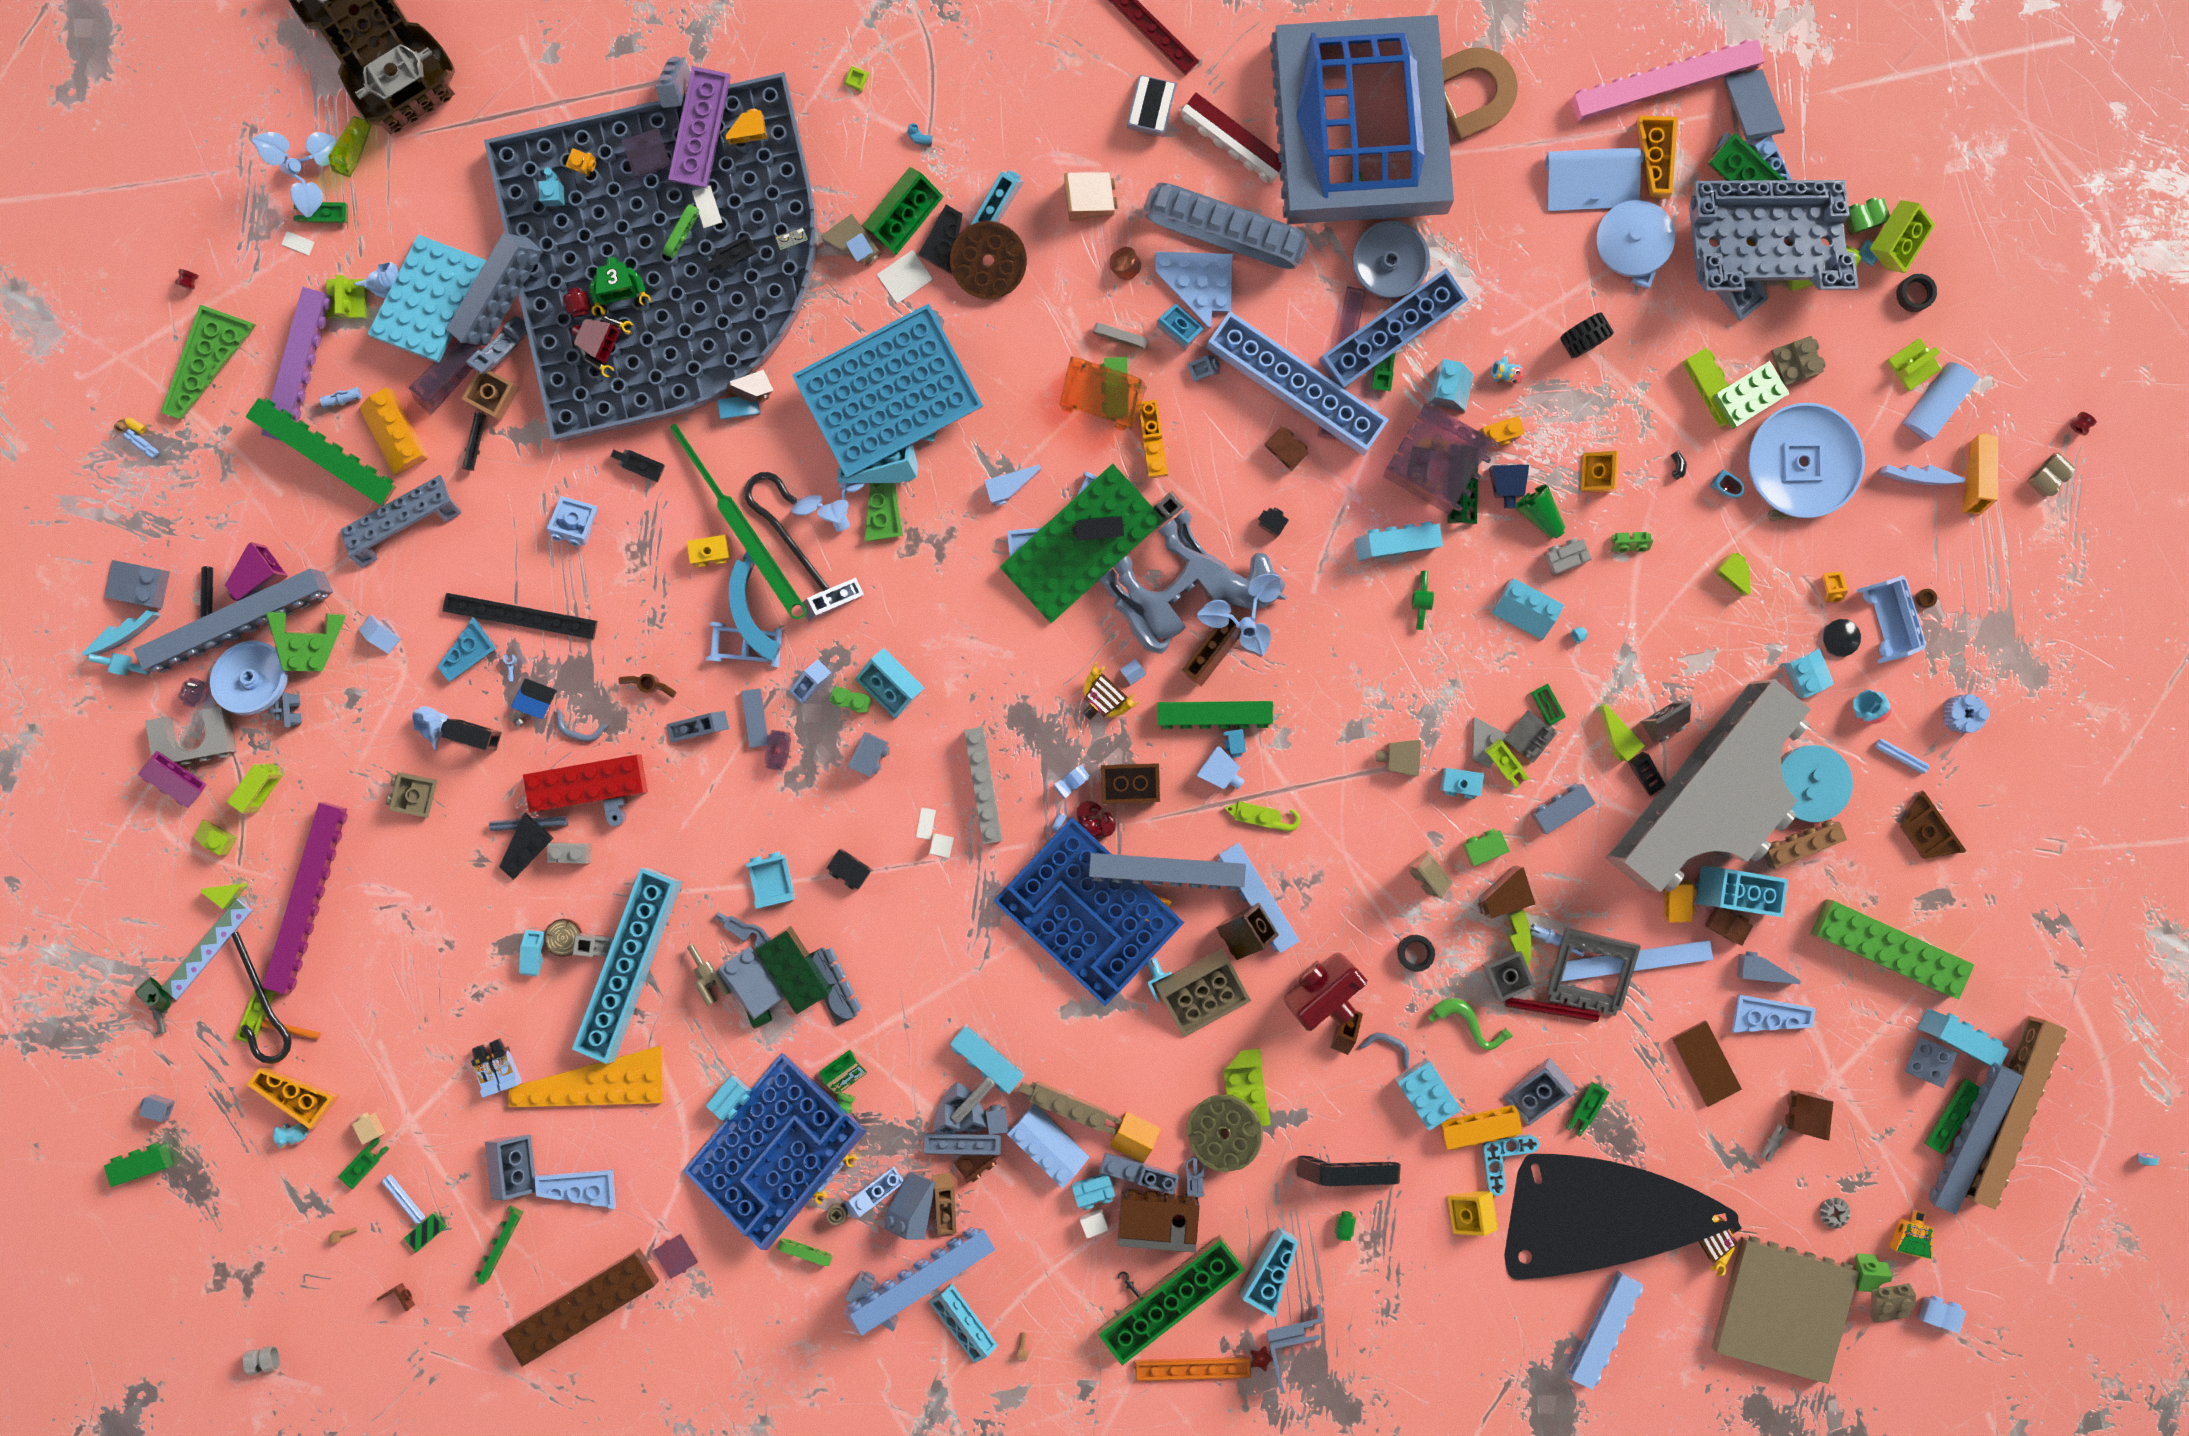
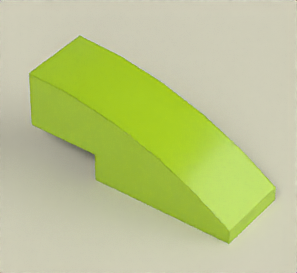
M1520 909L1507 914L1513 932L1507 934L1513 952H1522L1529 969L1531 933L1525 910Z

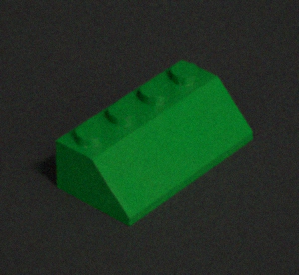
M909 167L864 222L862 227L873 238L897 255L944 196L921 172Z

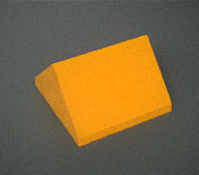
M1619 451L1583 453L1581 491L1611 493L1616 490Z
M1126 1111L1117 1129V1133L1114 1135L1109 1146L1144 1163L1153 1150L1161 1128Z

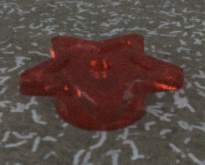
M1263 1346L1259 1351L1251 1350L1250 1353L1253 1357L1251 1367H1259L1263 1371H1267L1269 1362L1273 1360L1272 1356L1267 1353L1266 1346Z

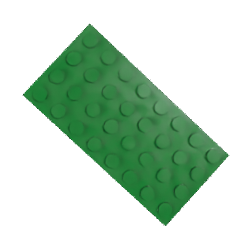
M1112 463L999 568L1041 614L1052 623L1155 530L1164 519ZM1120 515L1123 518L1124 536L1077 541V537H1073L1072 525L1076 524L1075 520Z

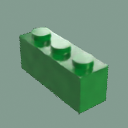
M157 1142L146 1146L147 1150L141 1152L140 1149L128 1152L129 1156L125 1158L122 1155L111 1158V1163L103 1165L110 1187L174 1165L167 1143L159 1146Z

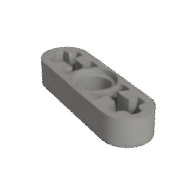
M1095 323L1092 332L1095 335L1139 349H1145L1148 341L1143 336L1102 323Z

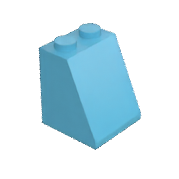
M1442 359L1435 369L1428 404L1466 412L1474 374L1461 362Z

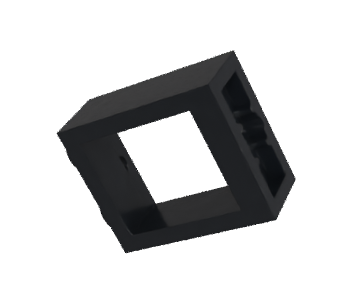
M1121 515L1075 520L1076 524L1072 525L1073 537H1077V541L1124 536L1123 518Z
M447 718L441 727V737L483 750H497L502 734L500 731L460 719Z

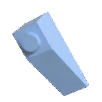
M1040 464L984 480L991 504H996V506L1007 504L1006 500H1010L1041 471Z

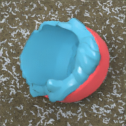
M1866 689L1864 692L1859 693L1852 703L1855 717L1869 724L1885 721L1892 712L1889 699L1881 691L1876 692Z

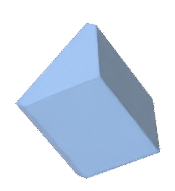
M1136 659L1120 669L1130 685L1146 675Z

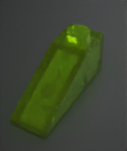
M353 116L329 153L328 157L332 172L351 177L356 169L371 126L364 119Z

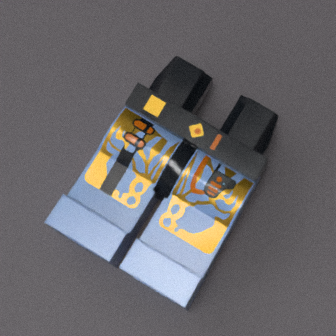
M501 1038L489 1042L492 1050L490 1053H486L484 1044L472 1048L474 1059L471 1060V1063L478 1077L482 1098L517 1086L522 1082L509 1046L505 1047Z

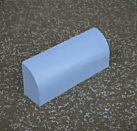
M1948 362L1903 421V424L1926 442L1934 439L1980 377L1958 363Z

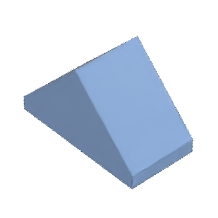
M372 615L359 628V631L368 642L388 654L401 640L400 637Z

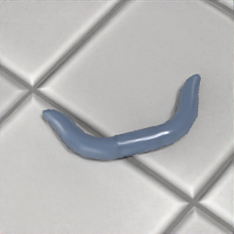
M559 709L556 710L557 726L560 732L569 738L581 742L595 741L608 727V724H604L593 734L584 735L567 729L564 725L562 712Z
M1374 1033L1359 1045V1048H1365L1375 1040H1383L1400 1048L1403 1053V1065L1405 1069H1409L1410 1053L1408 1047L1404 1042L1385 1033Z

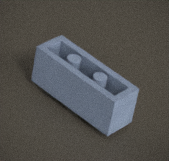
M673 56L666 61L655 86L662 108L681 106L691 73L686 57L679 58L678 56Z
M1574 783L1566 788L1568 791L1564 794L1558 793L1550 798L1551 802L1548 804L1542 803L1534 808L1535 812L1531 815L1543 834L1550 833L1596 804L1584 784Z

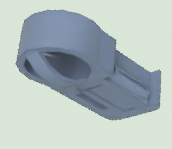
M1192 1156L1187 1159L1185 1164L1187 1195L1203 1197L1205 1195L1203 1189L1205 1166L1201 1163L1202 1168L1197 1173L1198 1159L1196 1156ZM1192 1160L1193 1173L1188 1169V1164Z

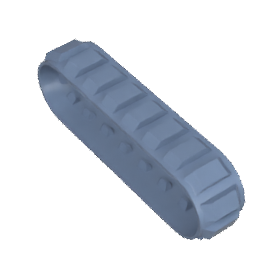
M1157 183L1154 188L1149 190L1144 204L1146 218L1159 226L1276 267L1295 269L1297 265L1302 263L1308 247L1306 234L1291 225L1173 184Z

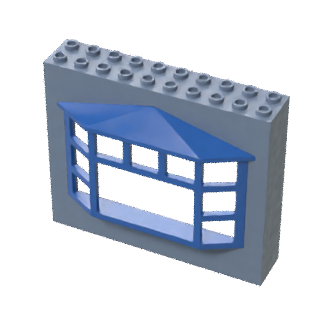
M1438 15L1276 25L1275 32L1271 33L1270 52L1273 53V59L1271 60V68L1274 71L1273 89H1276L1274 106L1275 108L1277 107L1275 117L1276 126H1278L1277 144H1280V151H1278L1279 163L1281 162L1280 181H1283L1281 198L1284 199L1283 218L1287 219V224L1448 214L1454 202ZM1400 41L1402 55L1380 56L1377 42ZM1371 43L1373 57L1351 58L1348 44ZM1342 45L1344 59L1322 60L1319 46ZM1403 62L1409 145L1359 148L1352 65ZM1345 66L1347 88L1325 90L1322 68ZM1347 96L1349 118L1326 119L1325 97ZM1350 126L1352 148L1330 150L1328 147L1327 127ZM1410 152L1411 178L1389 180L1388 153ZM1359 155H1382L1381 180L1359 181ZM1352 156V182L1330 183L1329 157Z

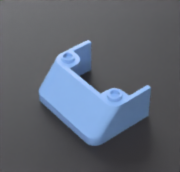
M1903 575L1856 589L1857 593L1863 592V598L1866 602L1874 604L1884 641L1879 646V652L1883 658L1877 660L1878 664L1907 657L1925 649L1923 632L1908 582Z

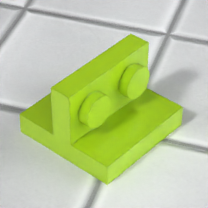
M335 275V279H326V294L331 295L332 300L331 308L326 314L328 319H367V289L354 285L355 282L365 279H348L344 275Z
M1921 338L1916 339L1886 360L1907 391H1911L1942 369L1934 358L1940 354L1938 348L1934 347L1929 350Z

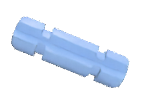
M128 429L123 434L127 441H130L132 445L141 452H144L149 458L154 459L159 454L157 449L138 436L133 430Z

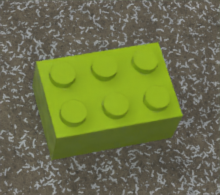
M1900 200L1873 242L1870 250L1886 270L1906 273L1935 227V223L1920 203Z

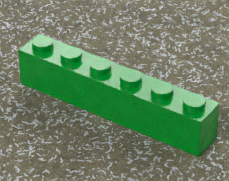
M1273 701L1157 702V725H1161V729H1173V725H1180V729H1192V725H1199L1200 729H1211V725H1219V729L1230 728V725H1238V728H1249V724H1257V728H1269V724H1273Z

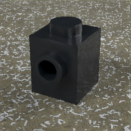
M1269 508L1268 511H1262L1258 518L1261 521L1258 526L1278 538L1289 519L1284 517V513L1278 508Z

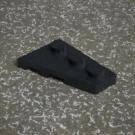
M525 812L499 867L514 880L554 838Z

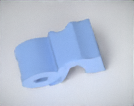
M1081 764L1067 774L1063 780H1059L1052 786L1064 799L1071 794L1072 790L1077 789L1091 776Z

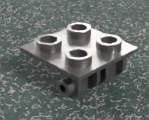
M1527 710L1504 740L1534 763L1557 733L1553 727L1546 725L1531 711Z

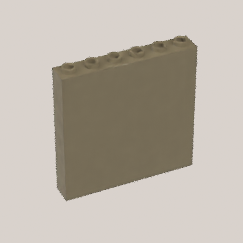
M1749 1235V1238L1741 1237L1711 1348L1716 1353L1829 1384L1859 1272L1853 1268L1854 1265L1842 1261L1841 1264H1838L1832 1258L1823 1256V1259L1816 1257V1254L1805 1251L1803 1254L1797 1252L1798 1249L1790 1246L1781 1248L1778 1243L1767 1241V1243L1760 1242L1761 1239Z

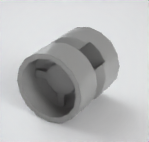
M274 1345L262 1347L260 1350H248L243 1355V1368L247 1376L277 1371L280 1365L279 1351Z

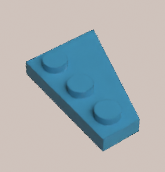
M472 617L468 626L462 631L458 640L437 667L448 682H451L496 650L497 647L475 617Z

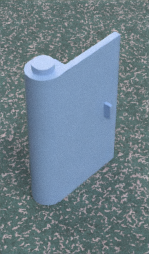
M1639 147L1547 151L1545 167L1546 171H1548V211L1613 208L1626 201L1640 200L1641 163L1644 161V152Z

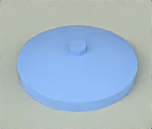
M1644 200L1623 202L1613 207L1600 222L1596 237L1598 254L1603 263L1617 274L1627 277L1649 275L1660 269L1671 256L1675 244V228L1669 215L1658 205Z
M262 641L241 642L227 649L214 664L210 675L211 693L221 707L233 714H257L268 709L280 698L287 684L288 671L281 669L276 649L273 646Z

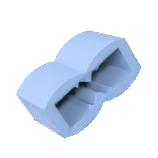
M1932 1295L1931 1298L1925 1296L1918 1318L1926 1323L1960 1333L1967 1312L1961 1309L1962 1305L1950 1301L1949 1304L1944 1303L1943 1298Z

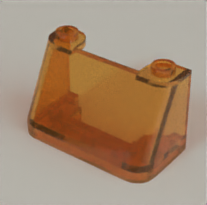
M1071 356L1059 405L1062 407L1061 410L1072 414L1073 411L1079 410L1111 421L1115 424L1114 427L1122 431L1126 429L1132 430L1147 386L1142 379Z

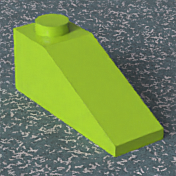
M1606 703L1600 704L1599 709L1608 741L1614 751L1612 754L1619 761H1629L1645 745Z

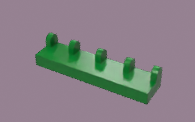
M509 1206L507 1209L511 1212L508 1221H501L500 1226L504 1228L498 1239L492 1238L491 1243L495 1246L490 1256L484 1255L482 1258L486 1262L481 1272L475 1271L474 1276L478 1278L476 1282L482 1285L489 1281L524 1213L513 1206Z

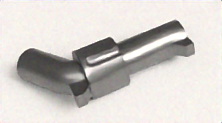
M149 1007V1010L152 1011L153 1019H156L158 1028L156 1035L166 1033L164 1017H166L165 1014L168 1010L161 1013L156 1011L154 1007Z

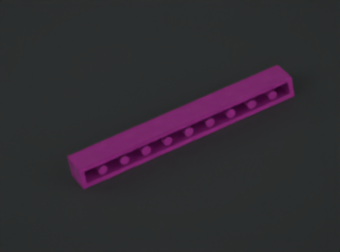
M319 802L263 988L286 994L292 992L297 985V972L301 970L303 965L301 959L303 953L308 948V936L311 935L314 929V924L312 923L320 909V906H318L319 900L325 893L324 884L331 873V869H329L330 864L336 857L337 852L335 848L342 837V825L346 823L348 818L347 808L327 802Z

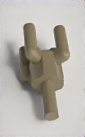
M694 943L687 946L688 951L698 966L693 970L698 978L695 986L706 1005L709 1006L717 1001L709 988L716 983L724 996L730 994L731 991L719 975V969L715 970L710 961L704 963Z

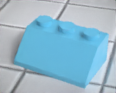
M1512 578L1505 586L1491 614L1543 640L1558 619L1564 604Z
M885 648L874 655L855 678L895 719L924 690V687Z

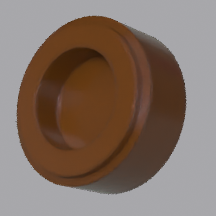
M1922 589L1916 594V602L1922 608L1932 607L1937 602V594L1932 589Z

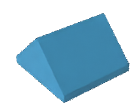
M1176 303L1157 320L1156 325L1185 351L1204 329L1200 323Z

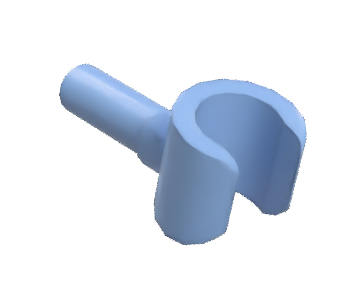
M506 654L503 657V661L508 665L509 682L513 681V666L517 663V658L513 654L511 662H508Z

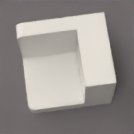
M1102 1208L1080 1217V1222L1087 1238L1109 1230Z

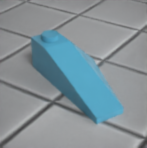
M912 444L849 478H846L840 467L838 468L837 482L900 483L911 481L917 478L918 472L914 446Z

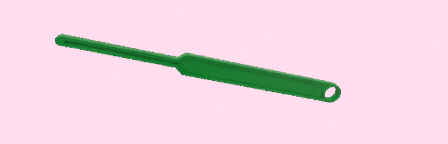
M672 424L670 429L717 497V508L789 615L795 620L803 619L807 614V609L732 497L722 493L678 426ZM796 605H800L804 609L803 614L799 617L792 615V609Z

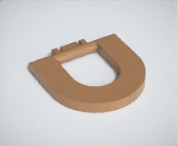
M1475 47L1462 50L1442 59L1444 82L1469 71L1478 70L1487 73L1493 79L1496 86L1495 98L1489 104L1461 117H1458L1444 86L1447 119H1449L1458 141L1498 124L1507 116L1515 103L1518 84L1512 66L1502 55L1487 48Z

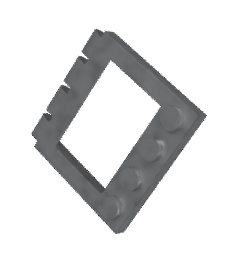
M1565 927L1546 990L1547 994H1549L1548 1001L1562 1004L1564 998H1566L1565 1005L1581 1008L1584 1002L1583 1009L1599 1012L1602 1006V1013L1616 1016L1618 1010L1622 1011L1641 946L1636 943ZM1571 948L1624 960L1614 996L1561 984Z

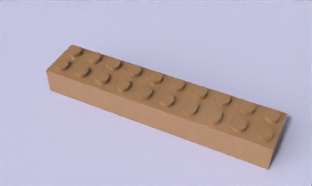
M2033 1016L2028 1017L2008 1067L2017 1071L2023 1078L1965 1196L1968 1199L1994 1210L2001 1203L2002 1192L2009 1183L2010 1172L2016 1165V1157L2023 1148L2024 1137L2029 1132L2032 1117L2038 1110L2037 1104L2044 1095L2045 1084L2052 1075V1067L2059 1057L2061 1044L2066 1040V1028Z

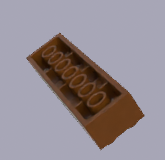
M638 1248L508 1327L502 1335L521 1367L653 1288L659 1282V1279L641 1249Z

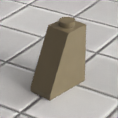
M852 213L821 235L825 244L856 260L847 247L846 242L862 233L873 250V253L859 261V263L865 266L875 263L879 259L878 256L881 255L878 248Z

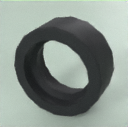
M1922 273L1913 274L1905 278L1898 285L1896 291L1898 303L1902 308L1910 312H1919L1931 306L1937 296V286L1934 280ZM1912 282L1921 283L1927 291L1926 300L1920 304L1913 303L1907 296V286Z
M1418 934L1409 935L1399 943L1397 955L1400 963L1405 968L1419 972L1428 969L1432 965L1435 958V948L1426 937ZM1412 942H1420L1427 949V957L1420 964H1412L1405 957L1406 947Z

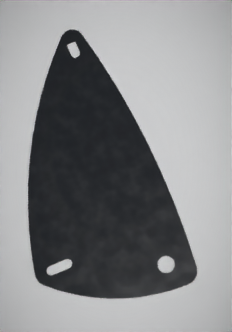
M1530 1154L1526 1156L1517 1172L1504 1253L1506 1269L1513 1279L1523 1280L1573 1274L1624 1264L1671 1251L1729 1230L1738 1224L1739 1217L1734 1210L1700 1191L1647 1170L1590 1157L1562 1154ZM1533 1163L1539 1165L1542 1177L1541 1184H1536L1531 1169ZM1725 1213L1727 1221L1713 1222L1712 1218L1714 1215ZM1522 1250H1528L1532 1254V1260L1529 1263L1525 1264L1519 1260L1518 1256Z

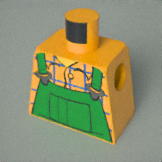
M1913 1210L1911 1220L1901 1218L1889 1247L1896 1252L1932 1260L1934 1230L1931 1226L1924 1224L1926 1213Z

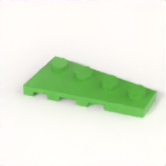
M870 483L865 542L903 536L895 483Z

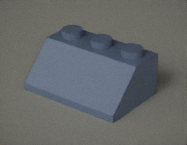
M531 1134L485 1141L491 1199L503 1201L536 1192Z

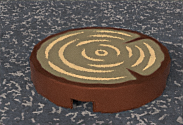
M563 918L555 920L545 930V946L549 952L556 956L566 957L573 955L575 936L577 933L583 932L579 924L572 919Z

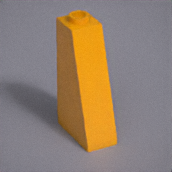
M1988 433L1978 434L1970 443L1962 512L1980 515L1998 500V436H1992Z

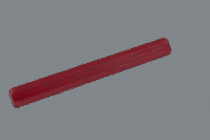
M1514 997L1504 1002V1005L1508 1008L1598 1022L1600 1013L1596 1011Z

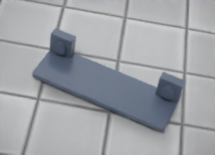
M438 475L342 528L340 531L348 556L360 568H363L378 559L376 553L370 547L434 512L444 522L461 514L459 506L450 498L443 477Z

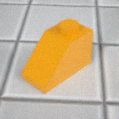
M749 109L746 113H741L726 134V140L729 145L767 139L764 115L761 110L758 111L757 109Z

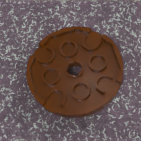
M996 221L976 222L966 227L953 243L950 253L951 271L958 285L974 297L997 299L1011 293L1020 284L1026 271L1027 255L1024 244L1018 234L1003 223ZM991 255L994 258L993 264H984V256Z

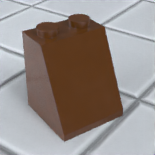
M1512 866L1478 897L1480 902L1477 903L1480 913L1491 919L1536 905L1524 867Z

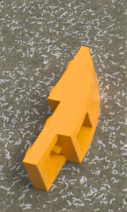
M1157 399L1138 402L1149 479L1167 477L1168 471Z

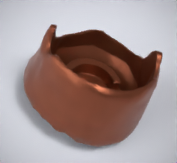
M1123 247L1110 256V269L1120 279H1133L1140 272L1141 261L1133 248Z

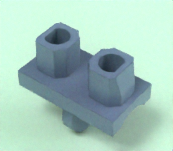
M288 692L282 693L283 708H280V701H276L274 709H268V713H274L275 721L281 720V713H284L285 728L301 724V713L290 714L289 706H301L300 695H289Z

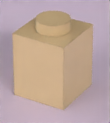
M367 1112L357 1117L358 1121L352 1124L362 1145L386 1133L376 1112L371 1115Z

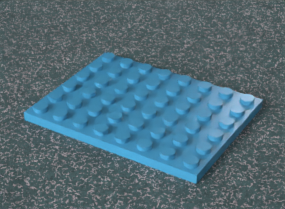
M929 303L792 374L846 478L983 407Z

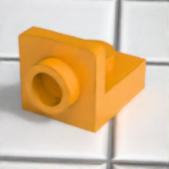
M572 148L565 166L568 169L589 176L590 172H593L595 169L596 158L589 152L586 154Z
M1843 572L1823 573L1822 581L1826 591L1825 602L1837 603L1844 600L1848 588Z

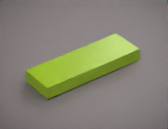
M263 988L271 1006L276 991ZM255 989L235 1036V1039L248 1043V1039L241 1030L242 1025H248L252 1029L257 1041L262 1028V1021L266 1018Z

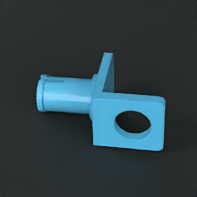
M1156 957L1152 959L1155 967H1153L1150 960L1146 963L1153 977L1147 983L1156 1002L1159 1003L1160 1001L1152 985L1172 975V972L1163 973Z

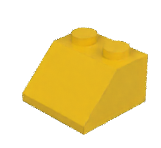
M1472 1191L1447 1196L1453 1234L1486 1236L1498 1230L1492 1192Z

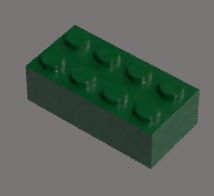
M791 925L761 943L755 949L758 957L796 1015L825 998L832 991V988Z

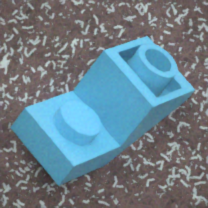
M525 931L520 946L519 975L539 976L544 961L541 950L544 944L545 932Z

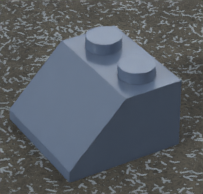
M864 732L848 767L869 777H872L873 774L877 775L881 768L879 762L882 757H886L890 749L888 747L889 742L869 732Z

